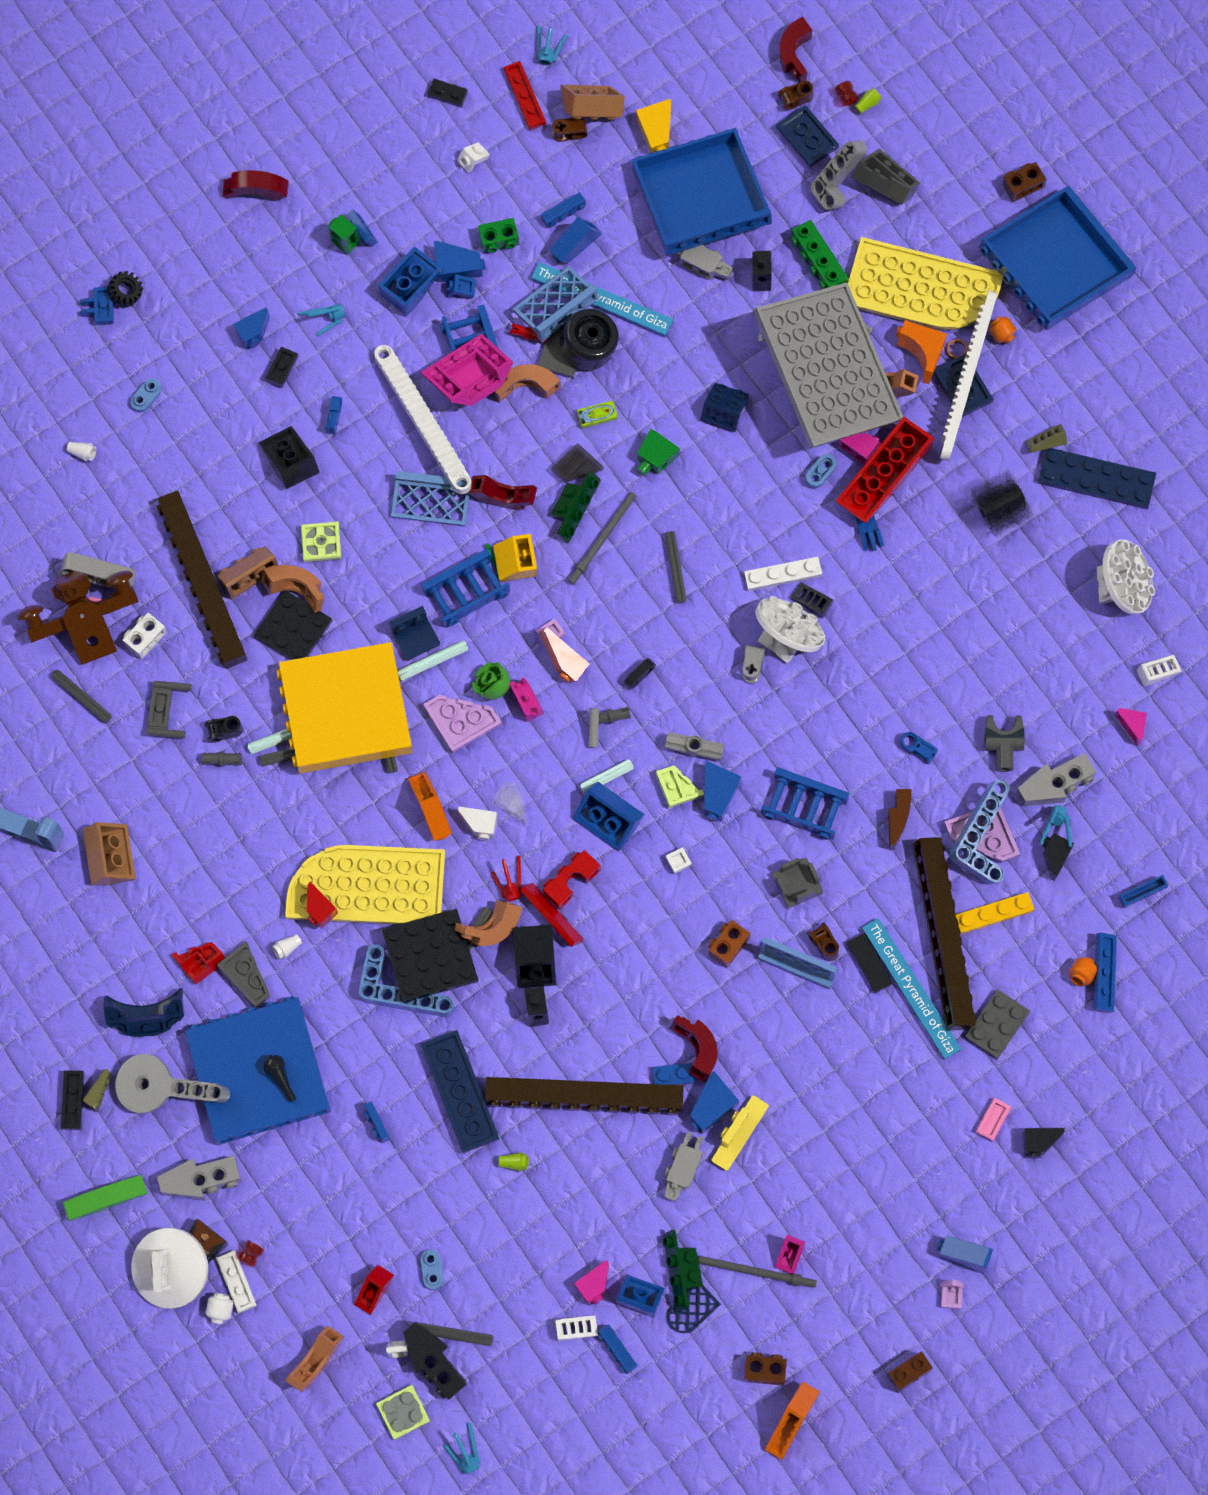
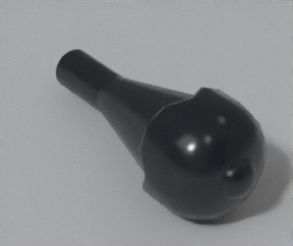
M268 1055L263 1062L265 1074L270 1075L282 1088L289 1102L294 1101L296 1097L289 1086L284 1067L286 1063L279 1055Z

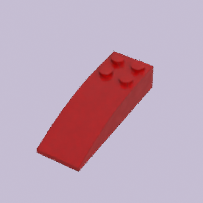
M903 417L838 497L836 503L866 524L933 446L934 437L906 417Z

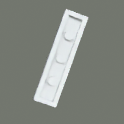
M814 557L744 571L747 589L752 591L822 577L819 558Z

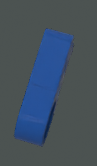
M332 396L325 425L326 433L336 434L342 407V397Z
M905 732L901 736L900 746L911 755L914 753V755L925 762L927 761V765L932 762L938 751L935 746L913 732ZM904 738H913L914 744L912 746L905 745L903 742Z

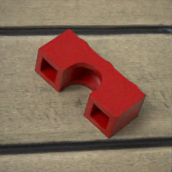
M585 850L581 853L577 852L572 857V862L568 866H562L557 872L558 875L554 879L550 878L543 886V894L559 910L574 897L573 891L567 886L571 878L580 877L588 884L601 871V865Z

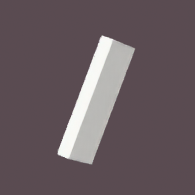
M235 1250L217 1257V1262L238 1314L256 1307L257 1304Z

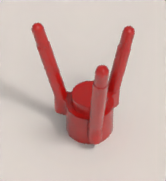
M517 856V886L515 883H511L505 859H502L507 884L504 885L505 889H503L495 872H491L501 892V896L505 898L506 902L521 898L520 856Z

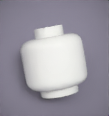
M214 1293V1296L208 1298L206 1316L211 1318V1322L223 1324V1320L231 1318L233 1301L229 1299V1295Z

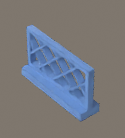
M568 266L515 306L513 312L543 342L562 328L574 313L587 309L599 299L597 288L594 285L590 286ZM570 274L573 276V281H563V278ZM559 286V292H549V288ZM562 286H572V292H562ZM575 286H583L585 290L583 292H575ZM537 297H545V303H535V299ZM548 297H558V303H548ZM561 297H571V301L561 303ZM524 307H531V314L522 313L520 310ZM534 307L544 308V314H534ZM547 308H557V312L547 314ZM533 318L543 319V322L536 326L533 324Z
M396 471L391 517L466 526L470 494L466 493L465 500L458 504L452 497L456 492L446 477ZM461 480L457 482V485L465 487L467 482ZM399 485L408 486L411 492L402 497L399 493ZM421 487L426 488L430 492L422 500L416 494V491ZM439 490H445L448 496L439 502L434 494ZM414 493L419 502L410 508L405 499ZM433 496L438 504L429 510L423 502ZM451 498L457 506L447 512L442 504ZM401 502H404L409 509L403 514L396 513V507ZM422 504L428 512L422 516H417L413 510ZM440 506L446 514L441 518H435L431 512ZM459 508L463 513L462 521L454 520L450 514Z
M766 937L762 940L759 960L827 989L831 988L838 972L836 970L837 967Z

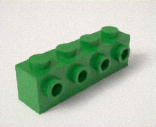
M811 219L792 229L790 240L793 246L798 247L802 260L804 262L807 261L811 274L818 278L821 289L848 283V276Z

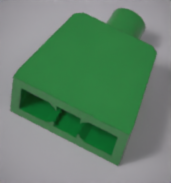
M651 428L637 453V460L641 464L636 470L642 476H646L650 469L656 474H660L680 455V448Z

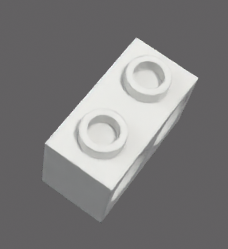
M149 613L141 616L136 622L137 625L132 630L129 629L123 637L124 645L141 660L167 633L165 626ZM149 625L155 626L151 631L145 630ZM136 639L142 640L138 645L132 644Z

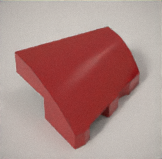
M213 942L203 944L201 947L189 948L187 953L178 955L175 952L171 955L195 985L218 969L217 964L225 959L223 953Z

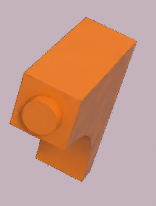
M905 320L903 326L898 327L895 336L898 337L897 345L911 352L919 360L923 369L922 383L929 384L944 348L947 333Z
M424 771L407 778L433 840H442L451 835L452 832L441 802L426 772Z
M805 1382L801 1383L765 1448L766 1451L783 1460L801 1425L820 1393L819 1390Z

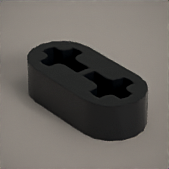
M647 658L627 676L624 683L630 689L635 688L653 671L656 664L650 658Z

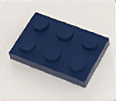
M806 105L776 125L778 131L809 168L839 148L837 141Z
M966 354L935 368L934 375L951 404ZM976 370L962 417L993 402L991 394Z

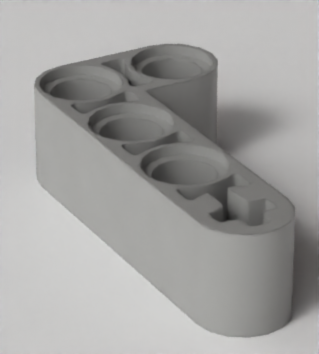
M863 141L845 143L812 182L811 192L824 209H839L844 206L845 197L838 186L865 156L867 146Z
M71 552L64 555L58 577L73 571H78L81 574L87 575L90 583L115 589V587L107 586L106 581L114 573L119 571L132 572L133 576L129 579V583L133 587L136 577V571L131 568Z

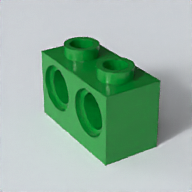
M342 214L330 221L328 228L331 242L348 255L360 243L357 227Z
M514 218L478 225L484 253H493L503 248L512 249L519 245V236ZM506 233L512 234L510 237L504 236ZM488 237L494 238L492 241L486 240Z

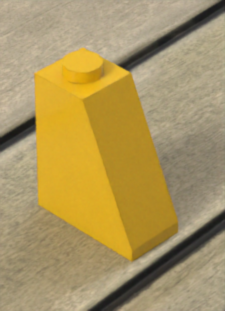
M667 99L636 110V120L650 153L669 148L671 100Z

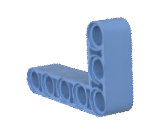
M1002 779L988 784L950 851V859L955 864L986 884L998 883L1004 878V871L999 865L976 851L1009 792L1008 783ZM996 785L1001 789L1000 794L995 790ZM987 801L991 803V810L986 807ZM977 817L981 818L982 826L977 824ZM968 833L973 836L972 842L967 838ZM959 849L964 853L963 859L958 855ZM975 860L980 864L979 869L974 866ZM991 870L995 872V879H992L990 876Z
M0 808L1 832L57 852L64 836V832L58 822L42 817L39 823Z
M372 945L368 948L359 986V994L363 1002L440 1017H449L453 1014V1001L450 997L434 994L410 1001L409 1003H403L399 987L380 984L385 963L383 948L380 945ZM373 952L381 953L378 959L371 957ZM371 970L377 971V975L373 978L367 976ZM366 989L373 990L371 996L366 997L363 995ZM386 992L393 994L389 1000H384L382 996ZM424 999L431 1001V1004L427 1007L420 1005ZM442 1003H449L450 1008L448 1010H441L440 1005Z

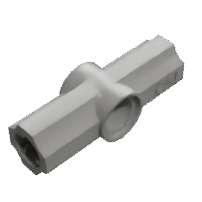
M668 732L665 749L686 753L691 757L699 756L721 761L724 744L704 740L699 736H686ZM693 743H696L700 747L696 750H693L689 746Z

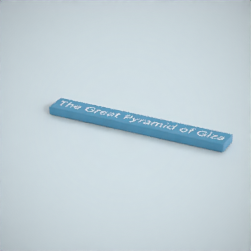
M539 262L531 280L544 285L561 271ZM568 274L563 278V281H573V276ZM559 286L550 287L559 292ZM562 286V292H572V286ZM575 286V292H583L585 290L583 286ZM595 286L599 299L591 306L666 337L673 323L672 318Z
M878 918L862 927V931L943 1059L946 1060L961 1051V1047L952 1033L946 1031L944 1020L880 919Z

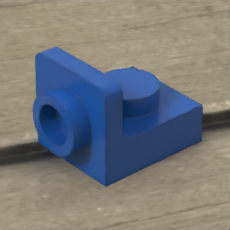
M455 274L446 283L447 297L451 298L454 295L472 299L475 296L476 279Z

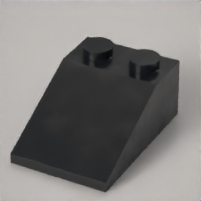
M292 426L259 442L261 449L286 489L320 473L313 454Z

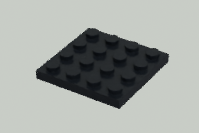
M457 909L382 929L403 1003L479 982L467 940L461 937L462 933L455 931L456 923L461 924Z

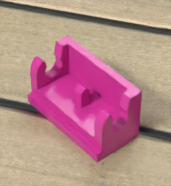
M524 677L521 678L519 683L514 681L510 683V691L527 722L544 714L528 681Z

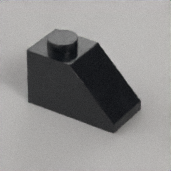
M1053 833L1051 838L1047 836L1042 846L1045 848L1043 856L1053 881L1056 880L1074 846L1072 842V847H1069L1067 839Z
M1025 1128L1023 1131L1024 1155H1029V1158H1041V1155H1045L1063 1136L1065 1128Z

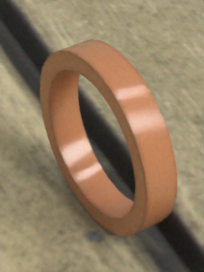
M954 339L949 342L947 346L949 357L952 359L960 357L952 355L949 351L950 345L956 342L964 345L966 350L964 354H967L968 346L963 340Z

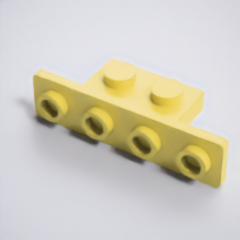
M753 1095L745 1108H742L740 1112L736 1111L731 1118V1121H733L730 1128L726 1127L720 1136L723 1138L721 1145L711 1160L714 1164L725 1171L730 1169L769 1105Z

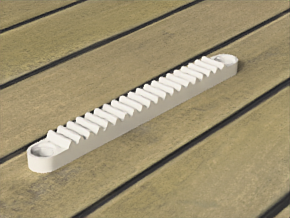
M988 292L985 305H981L941 440L944 446L940 459L949 461L997 298V292Z
M387 345L378 346L374 352L376 363L450 485L458 494L468 493L471 489V478L458 458L457 453H455L454 448L448 442L443 430H441L436 419H434L429 407L427 408L422 396L416 390V386L413 385L412 380L393 350ZM386 352L389 356L383 359L379 357V354ZM464 480L467 482V485L459 487L457 482Z

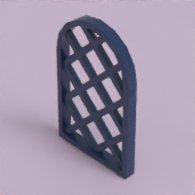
M704 1285L702 1288L707 1293H700V1289H698V1292H691L693 1289L687 1292L689 1305H697V1312H690V1307L687 1308V1312H673L672 1310L675 1305L669 1310L668 1321L676 1332L682 1334L692 1332L721 1305ZM690 1295H698L697 1302H690ZM700 1295H707V1303L700 1302ZM710 1296L716 1303H710ZM700 1305H707V1313L699 1312ZM710 1305L716 1306L712 1311L709 1312ZM671 1314H677V1322L670 1320ZM680 1314L687 1315V1322H679ZM689 1315H697V1322H689ZM699 1315H706V1316L699 1322ZM679 1324H687V1331L679 1330ZM689 1325H696L689 1330Z

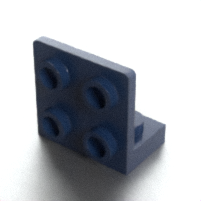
M714 383L704 402L700 420L735 432L741 412L749 399V394L727 387L724 384Z
M423 606L389 622L390 630L407 661L440 646V641L427 618Z

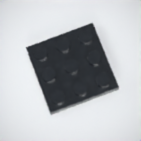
M285 590L253 636L290 660L305 658L310 655L333 622V619L321 611L314 612L308 603Z

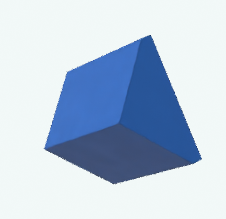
M627 1274L616 1302L618 1305L654 1318L665 1288Z

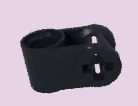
M236 716L211 719L205 722V727H207L209 734L208 742L210 743L238 737L243 732L242 723ZM233 723L238 724V726H237L236 729H234V730H230V729H229V727H230L231 724H233Z

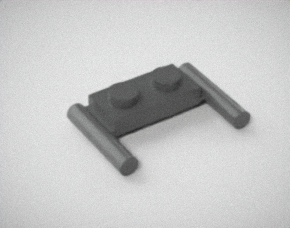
M166 681L153 682L147 735L185 739L186 731L168 729L172 690L192 691V684Z

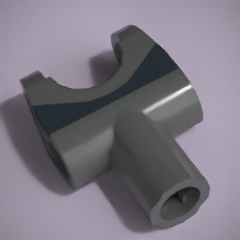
M987 715L984 735L985 751H996V770L999 772L1013 771V751H1024V725L1021 715L1015 716V725L1008 731L998 729L995 721H993V715Z

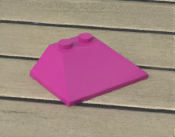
M481 333L421 373L452 403L472 406L502 387L513 362Z

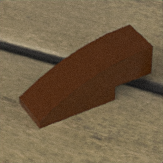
M896 789L895 808H889L888 811L889 850H894L905 830L910 811L912 789Z

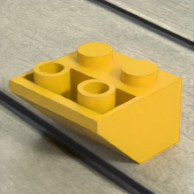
M531 534L512 536L493 545L499 582L537 576V565Z

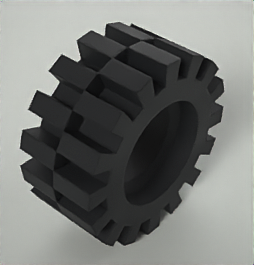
M121 271L118 274L116 273L109 282L107 294H111L109 299H114L113 303L115 305L120 303V307L124 304L125 307L133 306L142 295V282L137 281L139 279L138 276L133 277L134 273L131 272L128 275V271H124V273ZM119 285H128L131 289V294H123L119 290Z

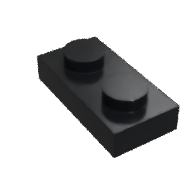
M433 78L427 95L429 98L462 108L468 94V89Z
M281 346L265 380L283 388L299 357L298 353Z

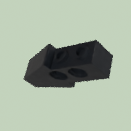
M417 1321L403 1332L415 1373L417 1374L423 1369L425 1371L424 1377L430 1384L434 1382L437 1385L436 1391L443 1399L445 1397L448 1400L451 1399L468 1384L443 1354L448 1346ZM428 1356L435 1357L437 1361L435 1367L430 1368L426 1365V1358ZM441 1372L449 1374V1381L447 1383L439 1381L438 1376Z

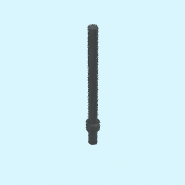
M630 492L584 559L578 562L575 567L576 570L568 580L570 584L574 585L579 577L585 574L589 563L635 500L636 494Z
M699 1256V1264L789 1282L793 1286L799 1287L803 1285L816 1288L817 1280L801 1277L802 1275L794 1273V1275Z

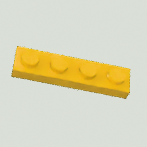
M1026 892L956 914L959 923L958 929L960 935L1032 913L1035 909L1029 893Z

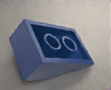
M414 246L379 283V295L408 316L425 296L442 271V267Z

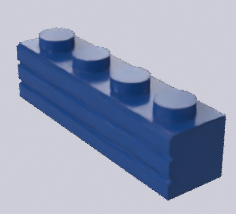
M579 192L541 214V220L547 228L553 227L557 222L563 221L569 215L575 214L579 209L585 208L586 200Z
M1161 875L1128 892L1120 894L1119 900L1123 908H1126L1166 889L1168 883L1164 875Z
M610 1325L599 1331L600 1335L598 1337L602 1342L605 1341L607 1344L605 1347L609 1352L612 1351L614 1360L616 1362L619 1361L621 1364L620 1368L624 1373L629 1374L638 1367Z

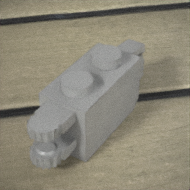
M704 245L673 254L680 258V265L707 280L714 279L715 276L728 280L733 272V268L723 261V256L718 251H711Z
M687 1132L679 1149L675 1147L671 1159H674L672 1167L668 1166L664 1177L667 1178L664 1198L676 1202L682 1190L690 1189L703 1156V1152L699 1151L704 1137L699 1136L697 1138L694 1148L687 1146L692 1137L691 1132Z

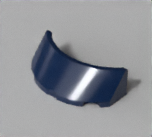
M178 988L169 998L150 1005H130L114 1000L109 996H104L103 1010L106 1025L123 1031L122 1034L134 1037L162 1034L170 1030L171 1026L181 1021L184 1017L183 988Z

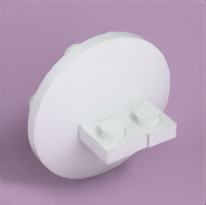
M1123 539L1110 543L1103 556V565L1097 567L1099 603L1106 604L1114 601L1121 610L1131 615L1144 612L1149 607L1152 596L1155 595L1152 580L1154 576L1153 570L1149 567L1138 545Z
M771 596L761 600L757 605L755 614L758 622L765 629L758 641L769 650L771 649L786 663L792 660L797 650L815 652L821 649L825 642L823 629L817 622V617L804 611L799 603L793 602L792 604Z
M177 1228L159 1229L145 1236L136 1247L131 1264L132 1277L139 1293L151 1304L169 1309L182 1307L195 1300L206 1284L208 1277L207 1256L199 1241L188 1232Z

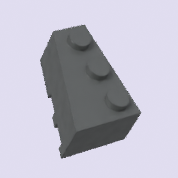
M880 148L859 161L851 178L901 205L913 197L920 184L916 178Z

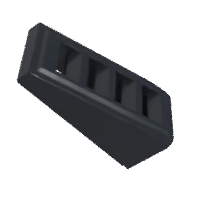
M803 583L798 586L791 596L792 600L821 618L825 616L833 604V599ZM802 590H805L806 592L802 598L798 597ZM809 594H811L812 596H811V598L808 600V602L805 601V599L807 598V596H808ZM816 597L818 599L814 605L811 604ZM821 601L824 602L822 607L819 608L818 606L821 603Z

